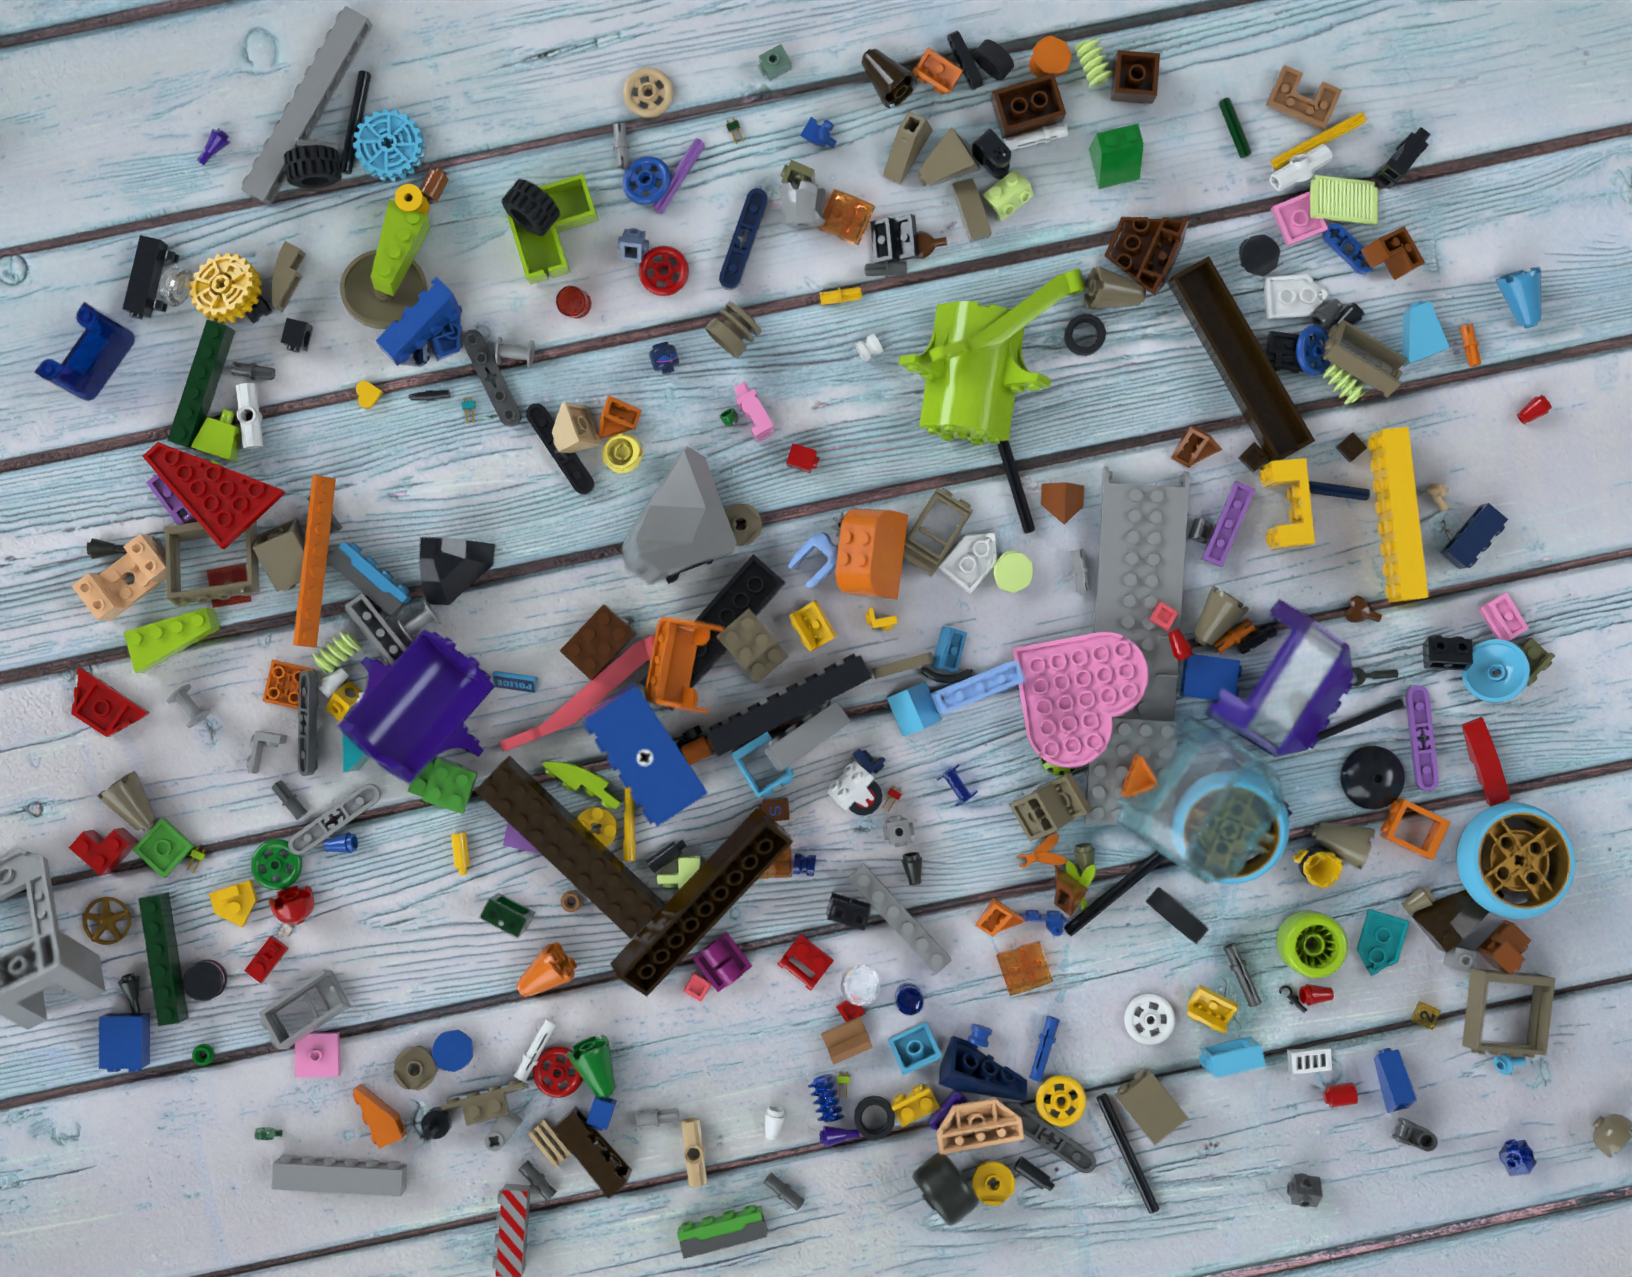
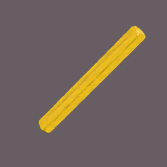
M1359 112L1280 154L1270 161L1271 166L1274 170H1278L1289 164V160L1293 156L1306 154L1319 145H1325L1361 126L1367 121L1364 113Z

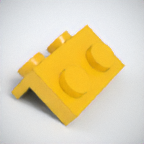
M817 600L789 615L792 627L798 631L803 646L809 652L837 637Z
M1202 985L1198 986L1187 1002V1015L1195 1021L1208 1025L1212 1030L1220 1031L1224 1034L1227 1031L1228 1022L1238 1009L1237 1003Z

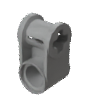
M510 1110L509 1115L499 1117L485 1138L486 1148L490 1151L500 1150L520 1126L523 1119ZM495 1136L499 1137L497 1143L493 1142Z

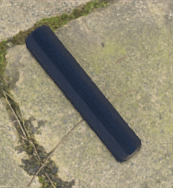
M1309 481V490L1312 494L1363 501L1368 500L1370 497L1369 489Z

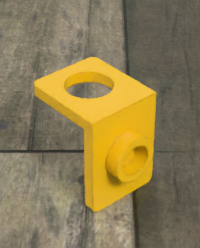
M348 681L334 692L325 709L341 722L351 706L357 702L359 693H362V691L351 681ZM345 690H353L356 697H348L345 694Z

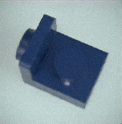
M857 749L853 753L869 774L871 772L876 774L885 766L883 764L886 761L884 757H881L872 764L870 761L873 758L866 749L863 751Z

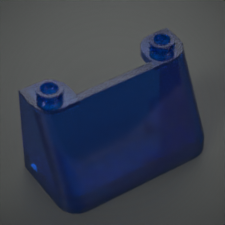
M84 302L77 311L76 319L85 328V331L61 364L53 359H46L40 363L34 373L82 400L91 401L98 396L135 342V336L131 330L114 318Z

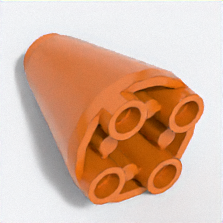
M560 943L548 944L520 977L519 982L516 984L517 990L522 996L527 997L566 984L574 978V969L577 968V964L573 958L566 955Z

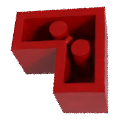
M125 828L113 829L105 839L93 829L83 831L70 845L69 849L100 876L112 873L139 841Z

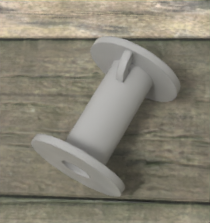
M498 337L495 349L496 364L501 363L502 357L527 360V367L531 368L534 360V341L530 340L528 347L503 345V338Z
M427 601L424 602V611L407 624L400 619L398 620L400 628L412 642L416 639L413 634L434 619L437 623L442 624L438 613Z
M190 684L180 687L166 700L168 704L176 701L190 717L191 720L186 725L188 728L197 725L211 713L210 709L201 711L187 694L191 688Z

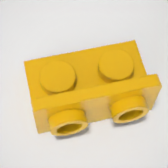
M923 1083L918 1084L912 1088V1092L906 1095L904 1093L898 1094L890 1102L891 1108L902 1127L940 1108L928 1083L925 1085Z

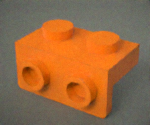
M928 47L917 67H914L912 72L917 74L916 76L919 81L925 84L928 81L934 85L933 89L936 92L944 95V93L949 94L952 92L964 70Z

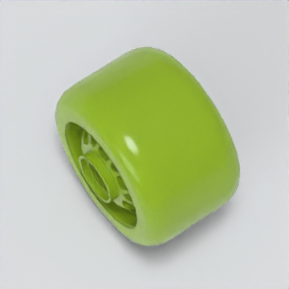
M1303 910L1293 913L1283 921L1276 937V946L1282 961L1290 969L1309 978H1323L1333 974L1342 966L1348 952L1347 936L1341 925L1333 918L1318 911ZM1311 937L1312 944L1306 947V941Z

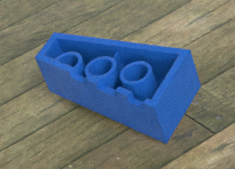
M437 276L432 280L434 285L428 292L423 290L418 295L419 301L412 307L408 306L403 311L402 319L400 321L395 320L376 340L380 349L396 366L406 362L412 353L417 349L423 348L431 337L438 335L444 326L449 322L455 321L462 312L454 294Z

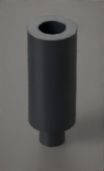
M683 839L678 843L673 841L647 859L646 863L656 873L683 854L681 850L687 847V844Z
M1021 1156L1016 1161L1013 1169L1041 1190L1046 1188L1051 1191L1054 1188L1055 1184L1050 1181V1176Z

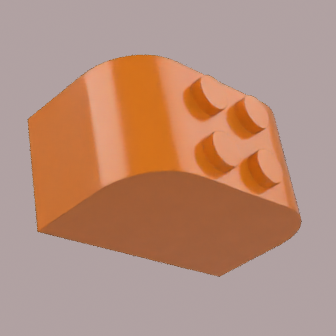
M856 508L849 510L845 514L841 524L835 571L836 582L842 592L862 597L898 600L908 522L907 514L892 510Z

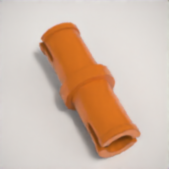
M1246 619V621L1233 630L1229 629L1225 636L1213 644L1215 649L1218 648L1219 654H1222L1235 643L1238 645L1242 638L1256 630L1253 624L1249 626L1251 623L1249 619Z

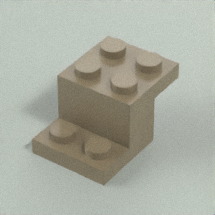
M749 608L716 636L756 684L789 657Z
M1071 773L1042 784L1027 796L1009 804L1030 841L1058 831L1071 820L1092 811Z

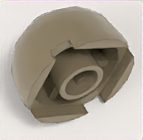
M1609 1114L1605 1118L1602 1116L1598 1117L1593 1123L1595 1127L1593 1141L1596 1147L1608 1158L1612 1157V1151L1617 1154L1632 1137L1629 1133L1632 1128V1121L1625 1116Z

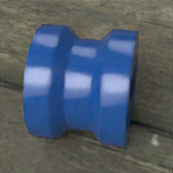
M972 1024V1033L968 1036L967 1041L977 1046L988 1047V1037L992 1034L993 1030L979 1024Z

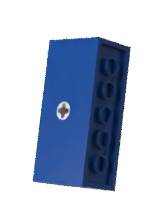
M634 682L584 714V727L590 735L595 734L597 737L595 743L600 751L608 753L607 761L614 771L617 769L620 771L619 779L626 789L629 787L632 789L630 794L638 807L643 805L645 808L642 810L643 814L650 824L654 822L657 827L707 794L706 789ZM644 752L647 757L643 758L640 753Z

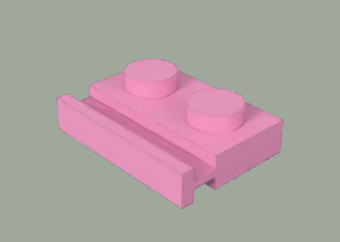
M1507 592L1477 608L1496 639L1509 641L1529 629Z

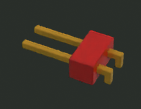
M894 786L893 789L890 788V790L887 793L889 796L882 806V808H884L890 796L895 798L891 806L889 807L888 812L892 808L896 799L899 800L902 795L900 794V792L902 791L901 789L899 790V792L894 790L896 786Z

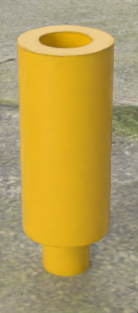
M467 833L451 834L455 868L459 869V876L468 875L467 867L470 866Z

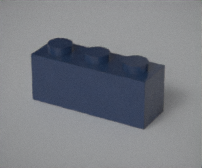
M1491 504L1480 505L1440 553L1458 569L1471 568L1477 562L1479 553L1486 551L1492 544L1490 540L1494 536H1498L1505 529L1504 524L1508 519Z

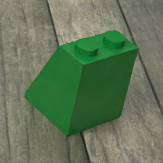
M1139 123L1096 133L1089 147L1098 189L1140 179L1144 143Z

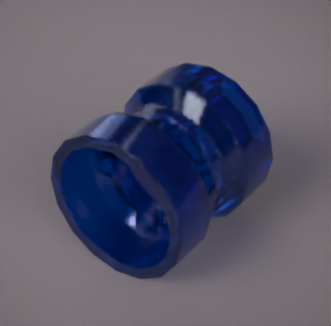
M795 853L793 874L799 875L804 872L807 876L814 877L816 855L805 857L800 853Z

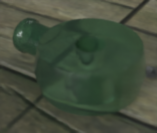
M261 1127L255 1130L254 1135L256 1140H272L274 1137H282L283 1131L275 1130L271 1127Z

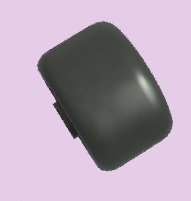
M939 1152L934 1154L918 1167L912 1175L913 1180L924 1193L922 1196L933 1211L936 1210L949 1226L957 1224L979 1204L978 1196L946 1154L940 1155Z

